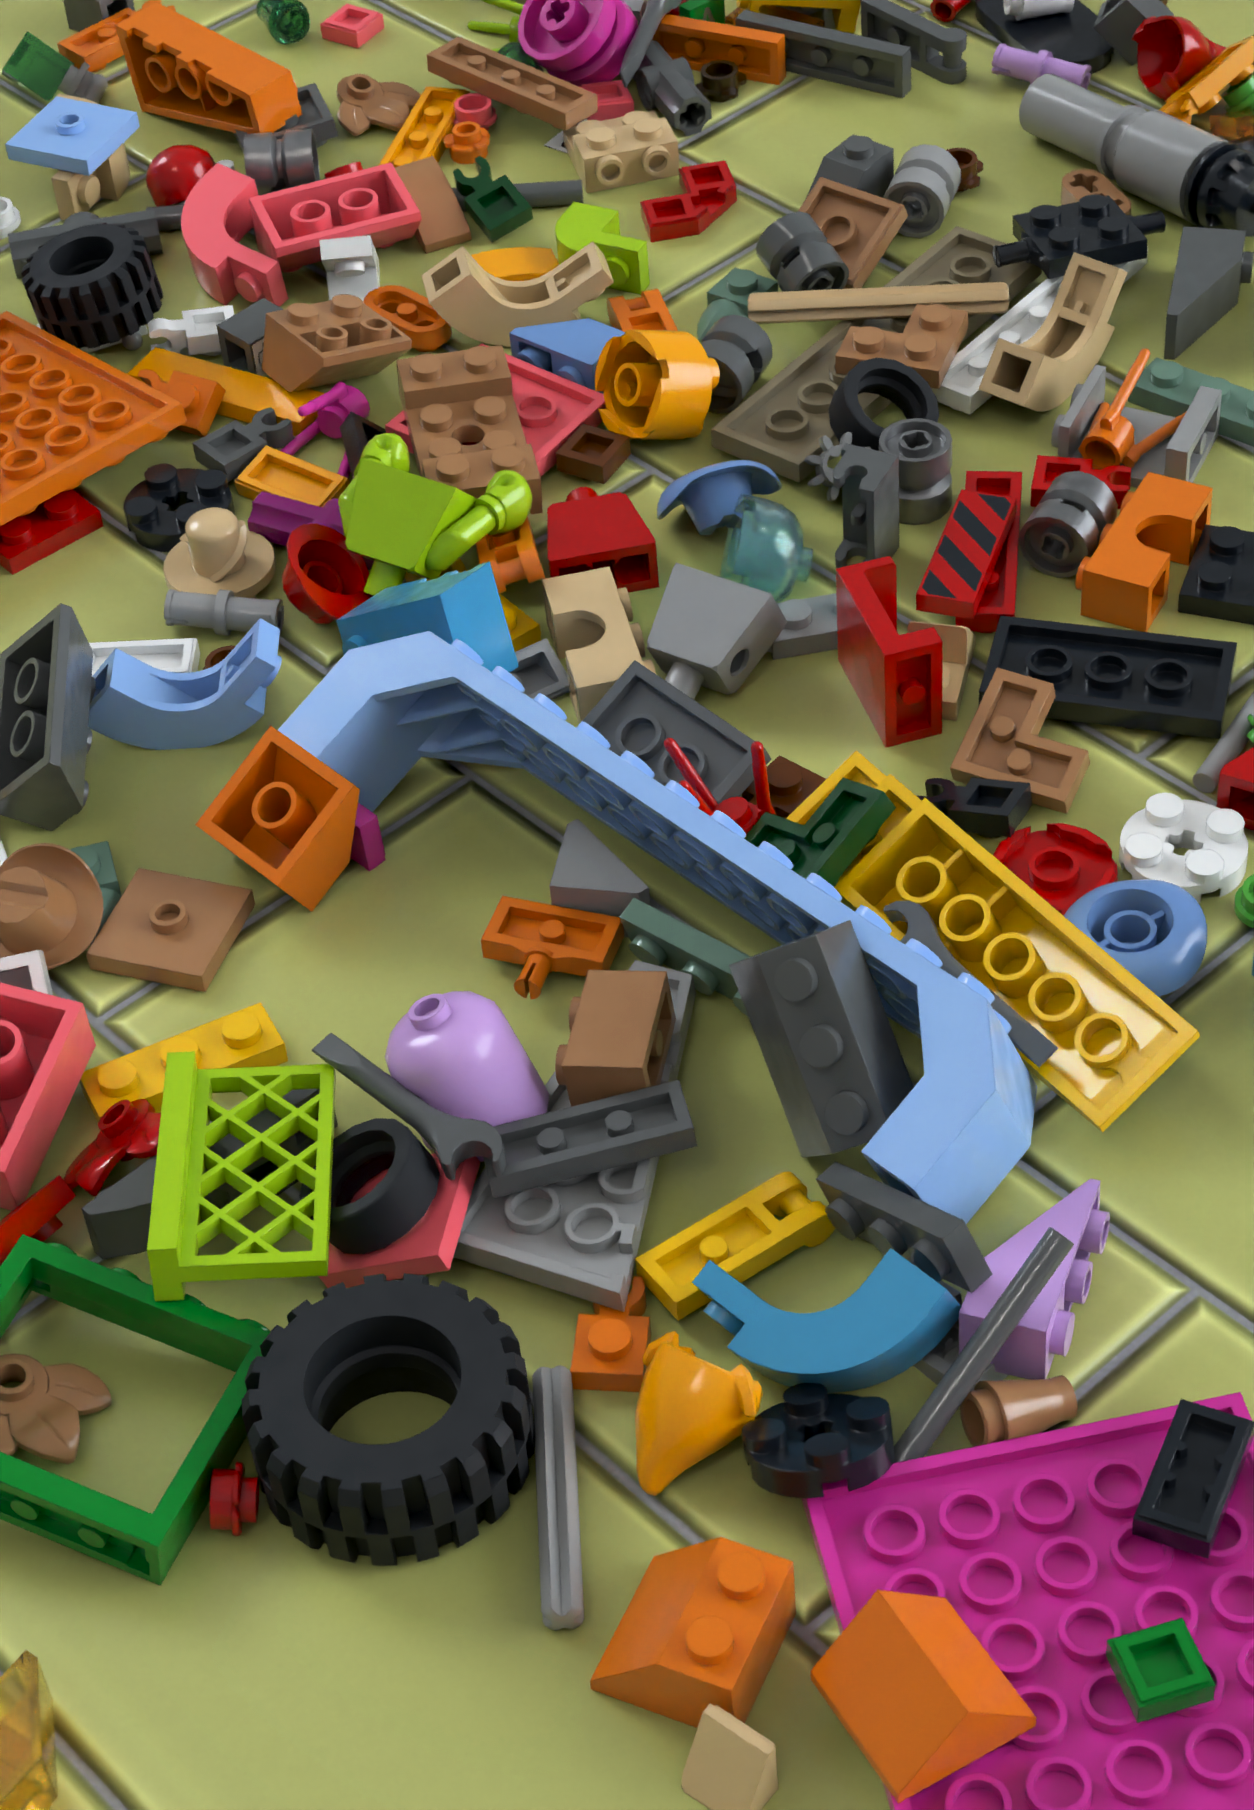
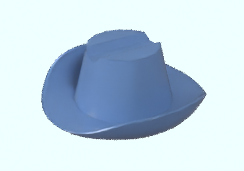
M731 460L712 464L692 471L676 479L666 487L658 501L657 519L664 518L674 508L683 504L700 535H712L716 528L725 526L734 530L753 521L752 494H772L779 491L782 484L773 470L756 461Z
M1139 879L1108 883L1084 894L1063 915L1158 997L1167 995L1185 985L1195 975L1204 958L1207 944V924L1203 910L1191 894L1180 886L1169 882Z

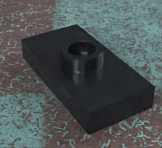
M1181 1399L1134 1515L1132 1534L1208 1559L1253 1441L1254 1421Z

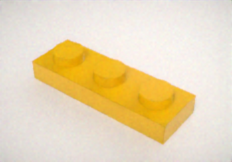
M259 1002L84 1071L80 1079V1085L98 1123L103 1114L121 1100L132 1102L138 1099H146L155 1108V1113H159L162 1108L167 1053L195 1051L197 1069L277 1066L288 1061L285 1043L262 1003Z

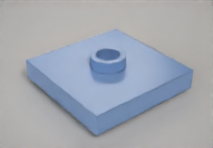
M56 96L5 144L8 159L90 176L140 127L138 115L134 111Z

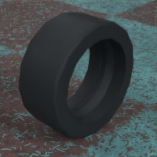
M884 358L861 361L852 368L833 394L828 409L830 426L839 443L844 433L851 432V445L860 447L870 446L871 449L879 451L880 435L885 428L876 425L864 413L858 402L857 394H878L891 400L902 410L906 419L921 418L937 422L939 418L937 398L928 382L913 368L896 360Z
M374 1118L354 1125L333 1139L329 1242L343 1253L367 1254L387 1247L413 1228L425 1215L436 1196L440 1173L434 1157L411 1130L396 1119ZM389 1169L385 1177L371 1192L350 1203L356 1192L368 1180L383 1170ZM303 1183L299 1195L300 1200L313 1192L312 1189Z

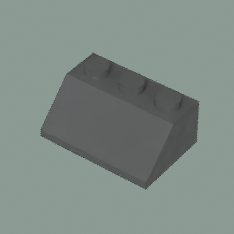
M62 603L0 654V815L48 831L55 830L73 815L78 814L87 801L89 784L85 780L86 755L92 743V730L88 728L89 708L96 689V681L92 676L93 650L72 607Z
M851 921L840 923L730 964V970L801 1156L830 1155L868 1143L914 1086Z

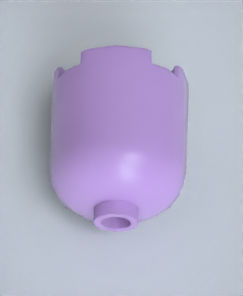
M471 991L430 994L417 1000L391 1031L385 1054V1060L391 1077L430 1106L456 1117L485 1121L491 1126L547 1112L550 1095L508 1020L494 1001ZM421 1136L425 1146L432 1150V1148L429 1146L426 1140ZM476 1156L480 1162L484 1161L483 1156Z

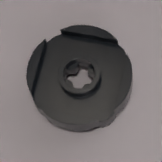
M157 464L148 468L144 474L145 480L138 483L129 492L123 506L129 532L132 530L135 533L136 541L147 549L159 552H170L176 544L182 541L179 538L186 533L185 525L187 520L194 513L202 509L212 507L224 508L235 515L232 494L224 472L217 469H176L171 464Z
M800 1383L789 1387L783 1393L784 1402L761 1412L754 1420L746 1423L742 1428L745 1458L748 1466H751L752 1479L764 1490L781 1496L793 1498L824 1497L822 1483L837 1482L846 1478L848 1491L862 1488L885 1474L895 1460L889 1403L885 1399L875 1396L860 1397L849 1394H828L826 1387L819 1383Z

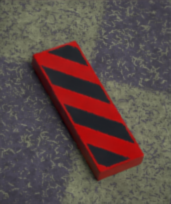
M961 489L916 593V610L967 619L974 618L1016 516V497Z

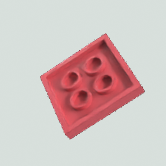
M505 353L512 377V394L526 443L532 446L539 474L542 477L556 464L555 453L582 424L597 427L602 422L599 409H606L604 395ZM402 410L385 425L386 433L399 435L407 445L408 452L414 454L404 411ZM465 442V443H462L461 445H474V444H477V443H475V442Z

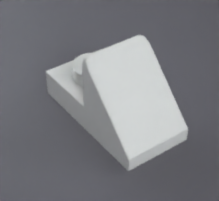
M370 235L319 240L321 261L327 273L329 300H332L336 295L348 294L359 297L364 301L365 296L370 291L380 287L379 258Z

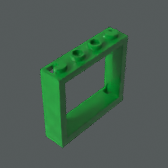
M22 1234L0 1267V1339L30 1293L34 1291L236 1372L152 1514L0 1452L1 1520L161 1586L210 1501L213 1469H228L247 1437L242 1416V1398L247 1393L245 1378L250 1363L256 1356H262L260 1345L268 1336L270 1330L257 1321L251 1319L238 1320L208 1308L199 1299L189 1294H185L184 1300L155 1301L153 1285L141 1281L132 1272L117 1267L107 1268L79 1257L74 1251L62 1244L55 1242L47 1244Z

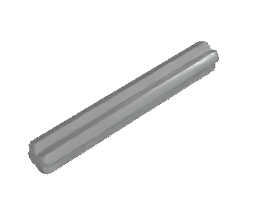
M561 1365L553 1368L542 1366L532 1376L541 1612L544 1625L556 1631L562 1628L575 1629L584 1621L572 1376L569 1369Z

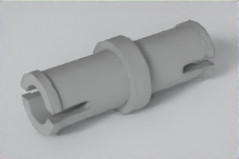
M169 589L165 598L164 619L167 626L180 625L212 628L217 635L229 636L231 630L248 632L261 618L279 628L281 634L284 621V606H282L283 600L281 599L267 600L235 597L231 590H219L217 595Z

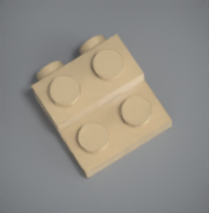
M632 111L623 117L603 121L586 120L566 131L563 130L564 146L580 180L582 179L586 193L679 175L678 140L666 117L658 118L655 111Z

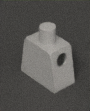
M676 563L670 574L647 640V649L661 670L667 673L664 680L693 700L701 686L730 695L737 692L782 632L787 620L771 593Z

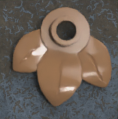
M354 74L343 78L337 85V98L340 102L337 119L340 125L353 136L362 134L371 124L399 132L410 114L409 110L413 109L421 95L415 89L402 83L377 82L368 75Z
M24 1354L1 1355L0 1452L13 1456L18 1448H21L43 1459L64 1464L73 1463L77 1456L80 1441L79 1415L95 1413L111 1405L112 1398L107 1386L97 1375L75 1364L64 1363L43 1366L36 1359ZM8 1382H22L20 1386L15 1388L1 1386Z

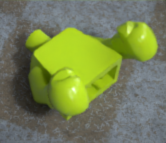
M395 433L375 435L365 445L360 461L355 467L354 478L338 499L347 550L374 561L363 592L374 596L385 588L400 585L403 583L406 572L429 580L436 579L440 576L442 570L450 567L485 535L505 533L521 526L532 507V493L527 480L516 471H499L487 485L485 494L477 499L456 487L410 473L409 452L404 440Z

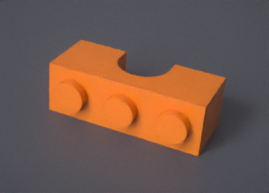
M1148 472L1135 492L1128 491L1123 499L1119 516L1113 524L1107 523L1104 526L1097 549L1091 557L1085 556L1079 565L1075 587L1077 590L1082 591L1081 615L1140 632H1147L1168 599L1170 561L1189 566L1204 525H1210L1213 488Z

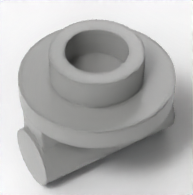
M83 62L80 69L73 65L70 66L58 89L66 93L65 95L85 98L99 103L108 87V81L103 75H94L88 71L90 65Z

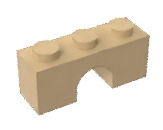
M610 566L542 579L547 626L558 659L566 658L570 698L578 723L580 724L634 660L656 674L652 659L642 660V657H645V645L640 624H629L630 621H633L629 593L626 587L617 589Z

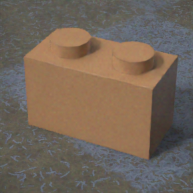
M588 970L581 997H573L570 1003V1037L568 1044L559 1045L555 1062L557 1082L559 1085H566L571 1107L661 1083L676 1021L667 971Z

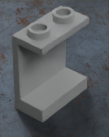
M1095 364L1084 385H1076L1072 394L1070 408L1066 415H1058L1051 438L1052 446L1058 448V457L1083 458L1078 448L1088 434L1100 404L1104 402L1106 366ZM1200 386L1175 433L1143 454L1132 468V487L1138 488L1148 472L1193 483L1219 435L1222 390ZM1124 407L1120 414L1127 418L1134 427L1135 445L1176 418Z

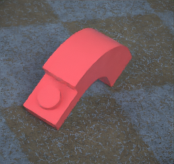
M217 163L196 183L182 209L181 229L195 276L201 287L212 298L225 306L239 293L250 302H257L265 298L281 307L289 298L279 261L239 243L254 227L249 198L259 196L255 180Z

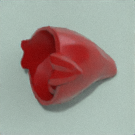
M1150 16L1143 20L1132 36V40L1138 43L1137 69L1140 81L1148 92L1165 101L1226 49V47L1206 38L1190 20L1179 16Z

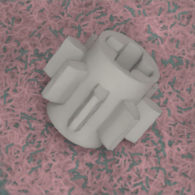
M851 432L844 433L839 445L836 446L833 445L829 437L826 435L819 438V445L824 452L820 456L809 455L805 457L804 461L809 465L815 466L816 476L808 482L809 487L821 483L828 487V501H834L838 497L840 488L834 487V469L827 467V461L839 457L845 443L851 444Z

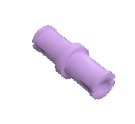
M1000 43L995 50L992 60L993 74H1001L1028 81L1030 85L1044 74H1054L1087 89L1091 78L1090 65H1081L1053 58V54L1046 50L1034 53Z

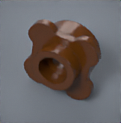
M965 148L947 149L957 160L961 169V183L956 192L978 187L980 185L978 173L983 171V163L977 160V155Z

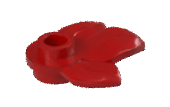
M138 1099L132 1102L121 1100L111 1106L99 1120L98 1128L100 1132L97 1138L76 1157L67 1169L64 1177L66 1184L71 1190L80 1185L91 1196H97L109 1173L119 1161L126 1162L134 1158L142 1159L157 1155L161 1113H155V1108L146 1099Z

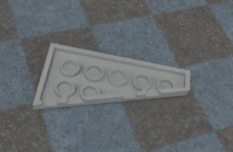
M635 960L629 968L630 971H667L676 1021L660 1084L675 1081L678 1077L696 997L693 975ZM554 1072L545 1085L550 1095L546 1113L571 1107L566 1085L558 1084L556 1072ZM659 1156L497 1198L493 1197L485 1168L474 1183L454 1258L624 1312Z

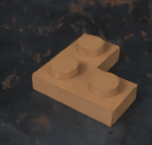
M917 304L903 333L884 331L873 326H851L835 355L836 374L847 375L861 361L873 358L892 359L913 368L928 382L931 388L939 389L968 330V311L951 309L941 304Z
M996 668L950 766L953 780L968 784L973 777L1030 783L1032 804L1067 814L1089 767L1090 759L1088 750L1038 736L1056 697L1054 684Z

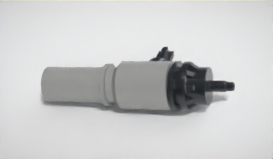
M1044 74L1028 87L1019 109V121L1022 128L1028 133L1095 164L1101 174L1111 180H1116L1117 185L1126 192L1185 219L1196 227L1246 230V237L1254 236V136L1248 135L1227 141L1222 136L1208 133L1162 111H1146L1138 105L1122 106L1054 74Z

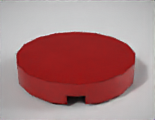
M1064 823L1047 824V830L1032 833L1031 826L1017 830L1011 837L1001 841L993 854L996 859L1062 915L1084 894L1099 886L1116 882L1118 879L1117 863L1112 859V850L1106 841L1087 829Z

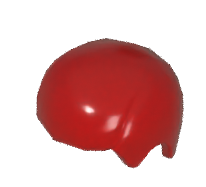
M173 145L161 151L150 163L146 174L147 188L155 205L171 206L186 201L196 183L216 165L212 156L206 150L194 145Z

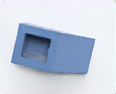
M590 318L518 327L509 333L513 357L594 391L596 366L603 347L612 337H621L625 334L624 331Z

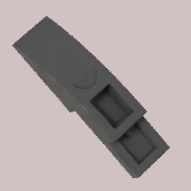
M320 1089L292 1090L282 1098L299 1108L319 1094ZM264 1109L246 1123L258 1132L263 1133L282 1119L268 1109ZM334 1114V1128H336L338 1124L336 1114ZM298 1131L279 1144V1146L296 1156L316 1141ZM228 1134L209 1147V1149L223 1159H226L246 1144L233 1135ZM157 1155L150 1157L114 1185L103 1189L92 1201L81 1208L94 1252L102 1259L147 1251ZM262 1156L242 1170V1172L256 1182H260L279 1167ZM296 1179L275 1195L278 1196L279 1194H281L282 1192H284L285 1190L299 1182V1180ZM225 1182L204 1198L219 1209H222L242 1193Z

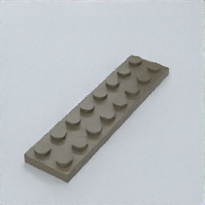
M956 226L883 287L1004 282L1007 283L1010 302L1042 274V270L1040 267L1026 261L998 268L993 259V246L1006 243ZM995 314L968 315V330L962 342ZM910 317L842 320L711 428L712 447L743 460L764 464L773 472L800 483L815 470V466L809 465L804 461L805 457L809 455L820 456L824 452L819 445V438L826 435L831 439L834 446L839 445V441L830 426L828 409L833 394L846 376L836 374L835 355L851 326H873L884 331L903 333ZM857 394L860 406L871 420L892 403L891 400L878 394Z

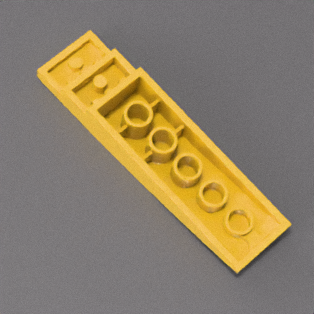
M857 750L786 818L805 825L842 778L883 791L896 808L879 828L874 839L865 845L840 876L838 883L834 887L842 896L840 902L853 911H856L860 905L871 909L890 926L892 930L890 935L899 941L906 935L908 924L901 921L890 922L884 913V907L895 901H912L920 904L933 919L940 940L953 957L1058 1047L1040 1067L1034 1064L1017 1048L1016 1050L1032 1074L1101 1132H1104L1200 1037L1197 1029L926 798L920 800L894 776L883 774Z

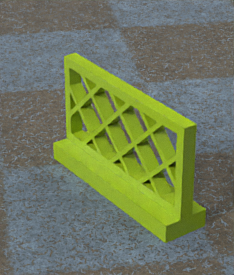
M195 1051L167 1053L147 1243V1254L155 1301L184 1300L186 1282L328 1276L336 1074L332 1066L329 1064L197 1069ZM320 1089L319 1094L299 1108L282 1098L292 1090ZM242 1092L248 1098L227 1111L212 1100V1093ZM264 1109H268L282 1119L263 1133L258 1132L246 1123ZM298 1131L316 1141L296 1156L279 1146V1144ZM228 1134L233 1135L246 1144L226 1159H223L209 1149V1147ZM262 1156L279 1167L260 1182H256L242 1172V1170ZM297 1179L312 1189L313 1192L294 1206H291L275 1194ZM225 1182L242 1193L222 1209H219L204 1198ZM258 1206H261L277 1217L256 1233H253L238 1222ZM292 1230H296L312 1242V1251L280 1252L272 1245ZM220 1233L225 1234L239 1244L227 1254L198 1255L199 1248Z

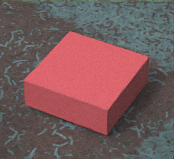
M345 4L320 24L322 39L360 48L384 29L383 14L355 5Z
M622 80L581 84L579 86L597 94L598 112L589 116L587 120H608L623 117L625 114L634 111V100L628 88L624 87Z

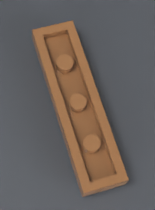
M458 36L427 54L428 72L445 78L452 84L461 85L510 106L520 113L545 121L557 129L566 131L598 112L597 94Z

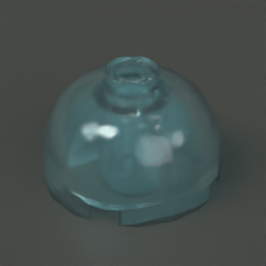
M740 494L734 511L743 513L741 528L729 527L722 557L720 577L771 593L776 603H781L791 594L796 580L807 581L812 565L813 549L803 547V528L796 515L784 505L765 498Z

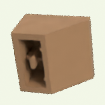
M340 294L334 296L332 300L314 304L294 303L289 305L287 309L266 313L262 371L291 393L378 374L411 349L412 339L392 325L390 320L380 316L364 304L359 297Z

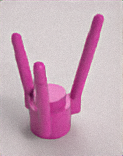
M342 381L337 382L330 391L299 407L298 414L305 417L318 411V417L280 451L293 456L321 431L330 438H342L339 427L351 411L365 419L369 416L370 407L367 398L359 389L346 385ZM345 451L337 474L348 478L351 469Z

